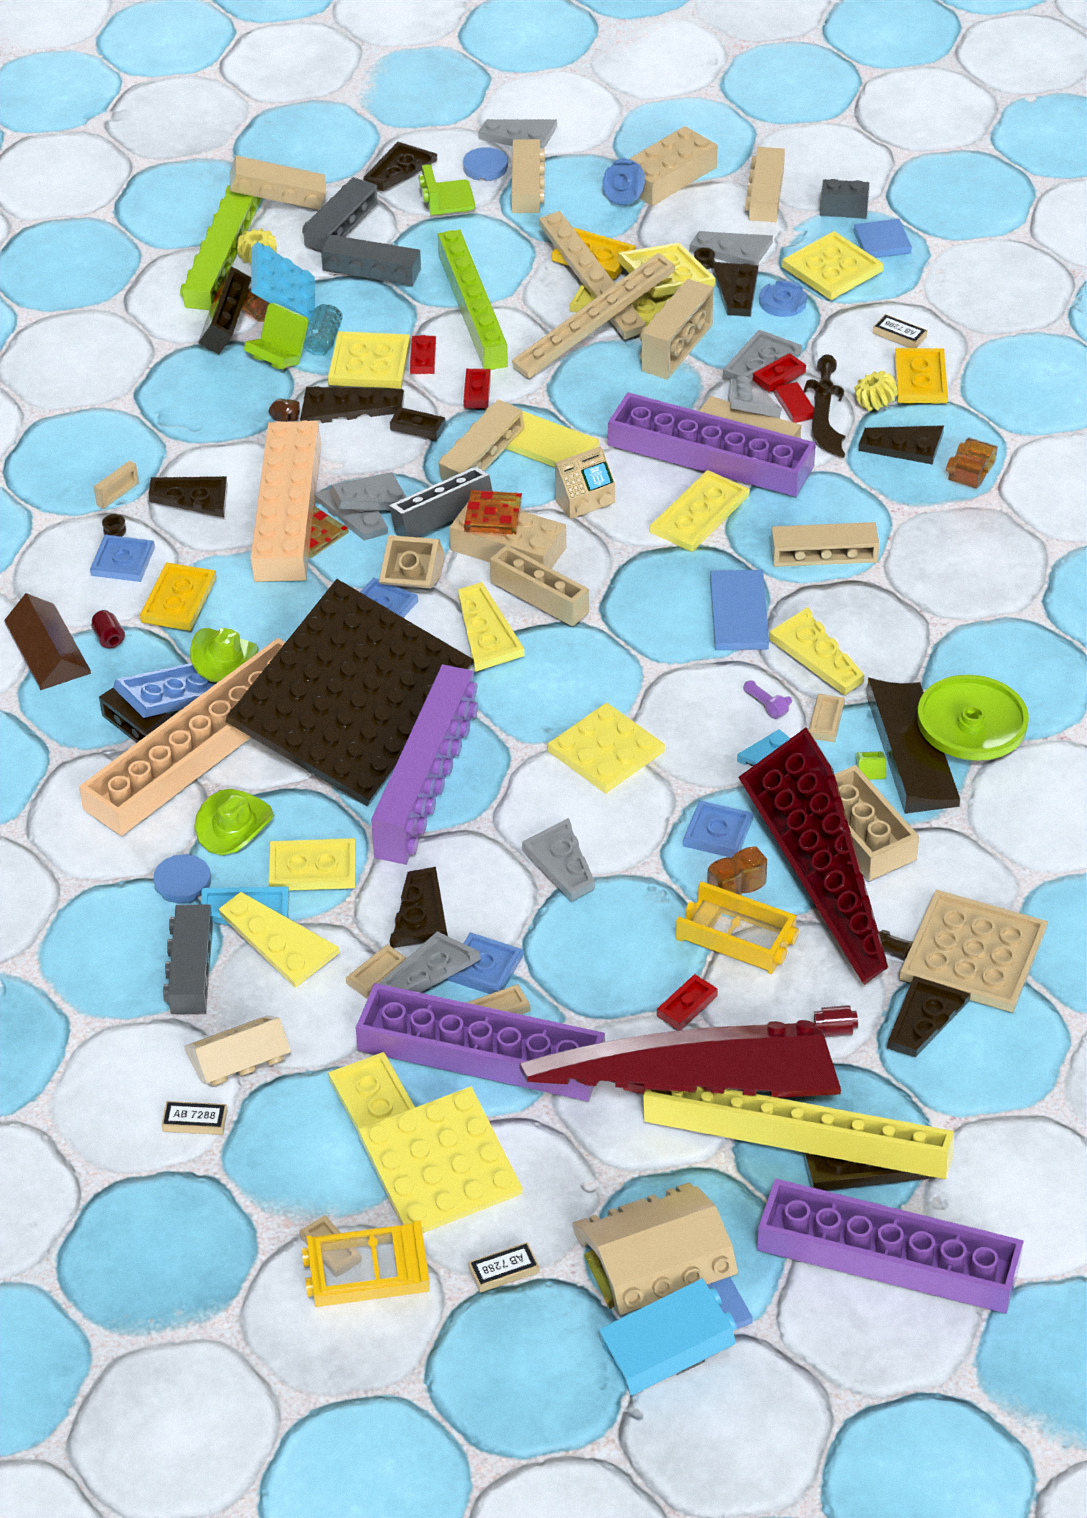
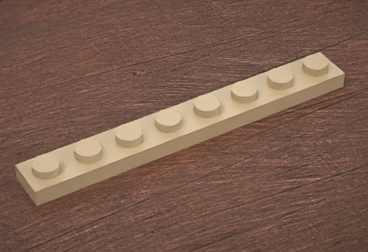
M561 211L539 218V226L594 299L615 285L614 281ZM631 304L610 319L624 340L641 334L642 329L646 327L645 322Z
M660 253L655 254L512 360L513 367L530 379L675 271L674 263Z

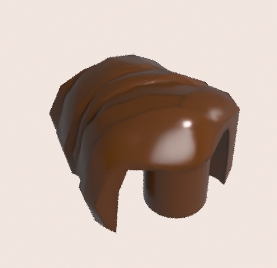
M279 398L272 403L268 413L275 421L287 422L288 416L290 421H296L299 418L298 415H300V404L297 400Z

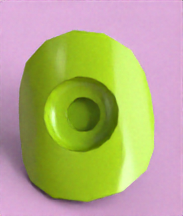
M202 628L195 633L192 639L190 660L200 676L210 682H219L257 654L259 648L255 643L241 639L239 633L233 629L220 628L217 631L211 628Z
M224 789L210 795L203 802L196 814L194 829L198 842L208 852L223 856L237 852L248 844L273 819L275 814L271 806L260 798L244 791Z

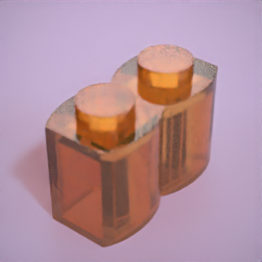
M971 437L967 438L964 443L961 442L956 455L950 457L947 463L948 480L976 489L979 488L986 474L990 472L995 464L998 446Z
M757 846L744 848L735 853L733 857L722 858L713 862L708 867L707 883L739 895L757 891L766 884L768 859Z

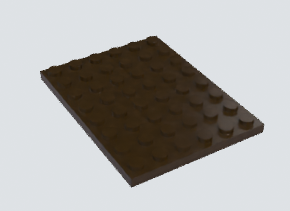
M336 579L230 711L225 722L368 807L393 773L441 666L447 665L469 670L473 664V658Z

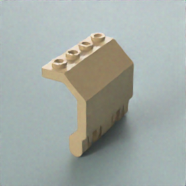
M690 1182L677 1186L676 1190L673 1188L666 1190V1197L658 1199L657 1196L651 1195L647 1197V1200L642 1198L619 1206L618 1210L615 1208L610 1209L608 1217L603 1219L593 1215L589 1217V1221L587 1218L572 1223L574 1233L583 1247L589 1245L600 1258L610 1283L615 1309L619 1315L645 1307L702 1278L706 1284H710L738 1274L733 1245L716 1205L698 1186L694 1187Z

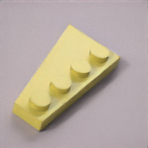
M483 582L458 589V598L475 672L525 656L524 647Z
M808 607L769 631V640L843 695L864 683L862 671L847 653L841 652L837 641L826 634L825 627L820 621H816L812 617L813 613Z
M242 892L219 908L220 916L295 988L340 953L339 947Z

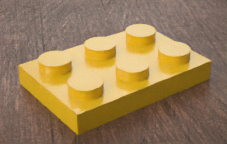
M573 227L610 278L616 279L624 269L618 262L619 253L636 250V246ZM555 248L551 253L552 261L568 265Z
M895 348L897 402L908 404L947 403L948 388L944 348Z
M166 562L140 613L141 622L191 631L214 585L216 571Z

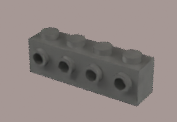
M352 177L304 224L302 233L305 246L321 251L330 235L345 237L378 204L377 185Z
M330 235L321 250L322 270L413 286L421 270L420 249Z
M475 466L389 505L395 532L400 536L420 537L428 531L439 529L442 525L455 520L472 496L481 498L482 491L493 492L490 475ZM492 496V499L486 500L494 502V496Z
M211 904L175 905V917L169 918V932L173 934V939H168L167 954L168 957H171V961H166L165 976L166 979H169V984H164L163 999L164 1002H169L171 1014L206 1013L213 931Z

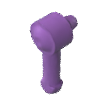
M749 680L744 683V691L765 704V708L772 718L777 719L789 711V705L792 703L790 696L782 697L781 695H776L772 697L757 686L755 681Z

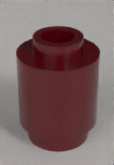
M107 610L98 611L93 615L91 627L100 644L105 648H114L120 645L125 638V632L116 616Z
M850 1005L822 1007L821 1011H814V1023L825 1037L853 1035V1029L858 1028L857 1011H851Z

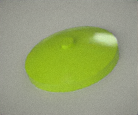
M956 675L935 682L921 696L917 711L918 727L924 738L943 753L966 760H990L1012 752L1024 740L1029 722L1027 706L1017 692L998 680L979 675Z

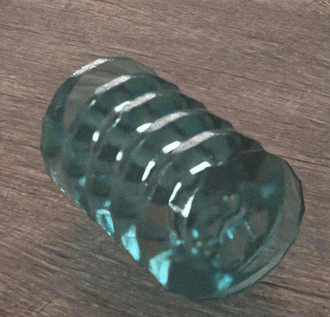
M322 304L313 310L304 341L305 349L311 354L324 356L333 347L343 319L342 312L337 307Z

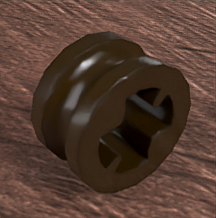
M705 247L699 248L694 252V257L707 270L711 269V262H715V252Z
M110 514L102 520L104 535L120 537L125 535L126 526L123 516Z

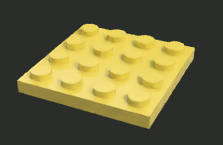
M472 1086L358 1129V1136L401 1225L412 1224L413 1221L421 1220L422 1233H425L519 1196L523 1192V1188Z

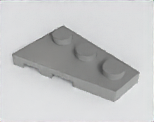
M486 119L478 132L480 140L513 146V140L540 139V149H544L558 124L557 119Z
M699 231L690 243L689 252L694 253L697 249L705 247L715 252L714 259L729 263L758 265L773 244V235Z
M758 330L723 369V377L730 380L731 378L737 379V377L741 376L753 380V373L789 353L793 356L800 354L802 345Z
M741 376L737 377V379H730V408L780 418L782 408L756 383L751 382V379Z
M392 472L334 484L330 490V495L338 509L390 510L389 505L406 498Z
M331 488L314 494L315 502L318 505H324L328 509V513L333 517H339L344 521V525L365 541L388 534V527L378 510L338 509L330 495Z
M569 818L522 841V850L570 901L595 889V881L587 861L581 853L579 841L573 833Z
M437 931L378 984L420 993L481 960L478 950Z

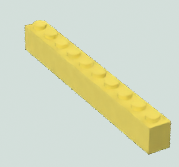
M697 1087L696 1092L646 1089L643 1095L644 1122L941 1179H947L953 1160L954 1131L760 1094H756V1096L743 1095L742 1091L726 1088L724 1094L712 1093L704 1090L702 1087Z

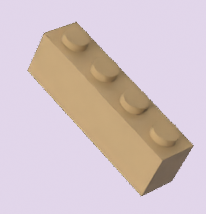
M540 139L513 140L512 213H540V204H545V149H540Z
M758 147L757 155L752 156L745 201V211H749V221L777 222L784 174L785 148Z
M237 155L230 169V191L317 210L321 208L326 195L325 174Z
M710 396L699 410L707 414L801 438V425L777 417L730 408V402Z
M500 399L488 407L482 417L471 425L462 438L456 441L451 450L441 457L438 462L441 480L449 479L475 466L485 471L525 428L523 410Z
M876 522L772 526L771 551L774 567L877 563L879 538Z
M508 545L504 546L490 558V578L493 584L571 626H574L589 613V589Z

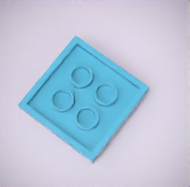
M257 241L252 247L251 292L268 303L279 304L307 317L309 320L308 327H310L315 322V277L308 270H303L295 265L290 259L274 252L271 247L264 246Z

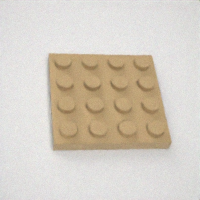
M936 889L900 971V980L911 983L914 976L970 993L971 1001L1014 1013L1046 933L1048 921Z

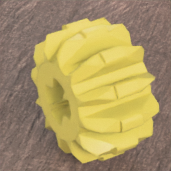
M252 228V231H244L243 235L238 236L237 253L239 258H242L243 263H251L252 247L257 241L264 246L271 247L276 252L277 242L275 236L271 235V231H263L262 228L254 230Z
M884 370L878 373L873 371L870 375L865 374V378L859 379L858 384L854 387L859 405L868 411L873 409L878 411L883 406L887 407V404L894 402V397L898 395L894 378Z

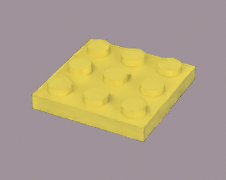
M835 231L782 259V267L830 300L883 271L882 262Z
M680 243L620 252L618 255V262L629 273L657 253H660L674 263L675 271L648 291L653 297L660 298L665 295L675 294L676 289L679 286L681 287L687 279L712 287L715 286L716 278Z
M338 331L328 375V385L402 389L411 343L410 334Z
M606 702L548 743V752L606 794L665 752V744Z

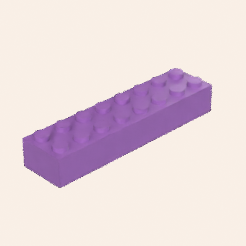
M627 392L608 421L609 446L704 472L709 470L722 477L797 497L815 466L816 442Z
M447 665L441 666L371 818L374 858L407 865L411 854L415 855L418 848V838L420 834H424L426 831L428 815L434 813L436 797L441 795L444 790L445 777L451 774L453 759L455 756H459L462 739L468 736L470 730V720L475 718L478 712V702H475L478 685L474 682V671Z
M374 983L356 1025L358 1051L375 1055L384 1052L387 1057L588 1102L594 1086H584V1084L576 1082L575 1079H570L568 1084L527 1082L519 1069L520 1063L605 1042L604 1032Z
M775 1178L758 1227L757 1250L1007 1314L1021 1263L1024 1240Z

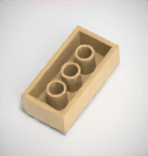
M684 126L629 158L641 165L645 173V185L639 198L654 206L717 168L718 145Z
M687 279L681 287L679 286L676 289L672 298L665 302L660 312L653 316L649 325L642 329L640 334V341H642L640 360H642L643 372L666 380L671 377L713 326L714 287Z
M472 496L469 502H480L479 510L467 509V503L450 526V546L452 551L490 562L492 556L508 545L552 569L567 548L566 524L521 510L513 512L512 507L504 508L502 504ZM485 506L496 507L495 515L484 514ZM472 513L478 514V516L472 517ZM500 516H512L511 523H499ZM483 518H489L488 522H482ZM465 521H471L470 525H464Z
M856 765L836 773L835 778L863 875L871 881L917 860L918 834Z

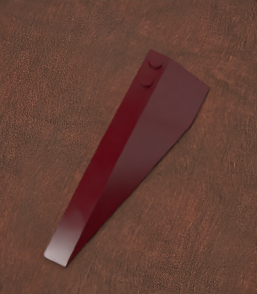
M799 1020L796 1023L790 1024L771 1021L767 1025L697 1028L640 1035L547 1055L522 1062L519 1067L525 1080L534 1083L568 1084L570 1079H575L576 1082L584 1084V1086H597L599 1081H609L615 1083L617 1088H628L629 1083H644V1089L696 1092L697 1087H702L706 1091L717 1094H724L726 1088L742 1090L743 1095L756 1096V1090L771 1091V1097L841 1095L840 1083L825 1036L814 1022L808 1020Z

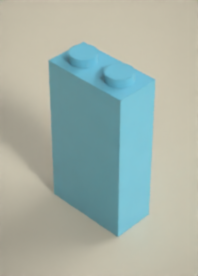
M703 1278L598 1329L603 1347L631 1396L736 1344L733 1333L737 1329L735 1321L729 1311L723 1313L720 1308L722 1301L714 1287L709 1289Z

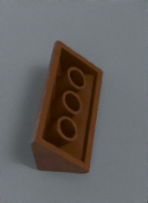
M25 593L4 622L40 691L91 674L87 662L56 606L53 603Z

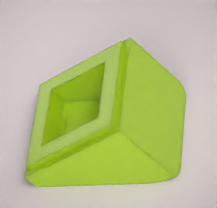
M882 751L856 753L857 767L869 780L886 778V757Z

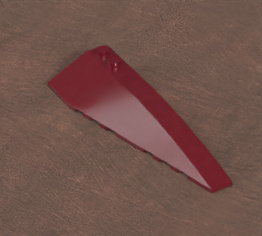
M805 727L738 778L855 972L865 985L889 967L834 770L810 731Z

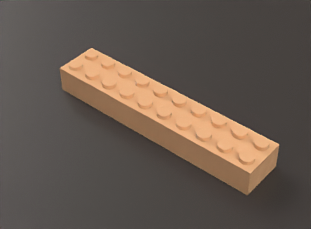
M279 638L274 640L81 784L79 790L83 810L122 836L251 738L226 723L227 715L286 642Z

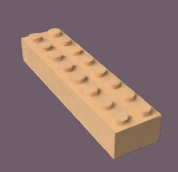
M318 421L268 422L251 551L254 582L306 581L309 546L312 534L311 527L313 525L315 507L314 494L317 489L321 453Z

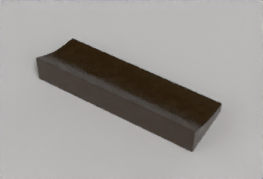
M868 677V703L904 813L960 807V796L945 753L932 746L924 738L918 727V704L924 693L921 683H893Z

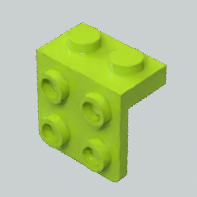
M431 164L422 165V175H419V186L422 189L423 201L427 203L430 215L467 212L475 209V201L469 180L462 179L436 183Z
M270 303L267 307L261 338L246 341L244 351L253 354L252 357L257 360H266L272 363L271 366L277 369L298 365L309 320L307 317L279 304Z

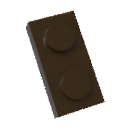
M399 407L390 421V430L437 440L446 425V420L442 416Z

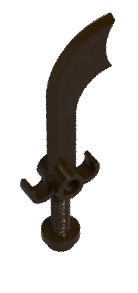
M826 354L819 358L817 362V368L821 372L820 381L818 382L814 379L807 380L803 391L807 392L808 388L815 390L812 424L815 439L828 452L844 458L845 453L842 449V442L846 436L835 431L829 423L831 394L838 395L841 402L844 389L834 385L830 380L831 373L835 372L837 368V361L832 355Z

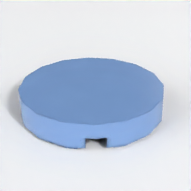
M481 147L473 149L463 158V171L467 176L475 180H479L480 177L485 178V181H491L500 178L507 172L508 157L504 152L496 148Z
M627 158L617 159L604 173L602 181L603 191L612 203L623 206L629 205L636 201L643 192L645 173L642 166L636 161Z
M783 280L776 281L775 285L770 286L769 283L761 289L759 304L768 314L779 317L794 316L806 308L807 293L797 283Z
M188 854L174 855L165 859L157 866L154 872L155 890L165 900L170 902L186 903L194 901L196 896L202 893V888H209L211 885L210 868L204 860L197 856Z

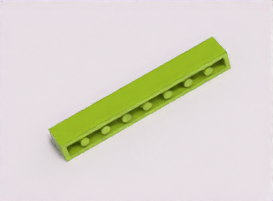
M227 185L225 197L220 200L219 210L214 213L213 223L211 226H208L206 238L201 241L200 251L194 257L193 267L188 270L187 280L181 285L180 296L184 298L185 308L210 310L219 283L230 267L233 266L237 257L238 236L243 235L244 231L249 230L262 198L230 191V185Z
M461 229L438 233L439 258L483 369L494 370L508 367L507 342Z

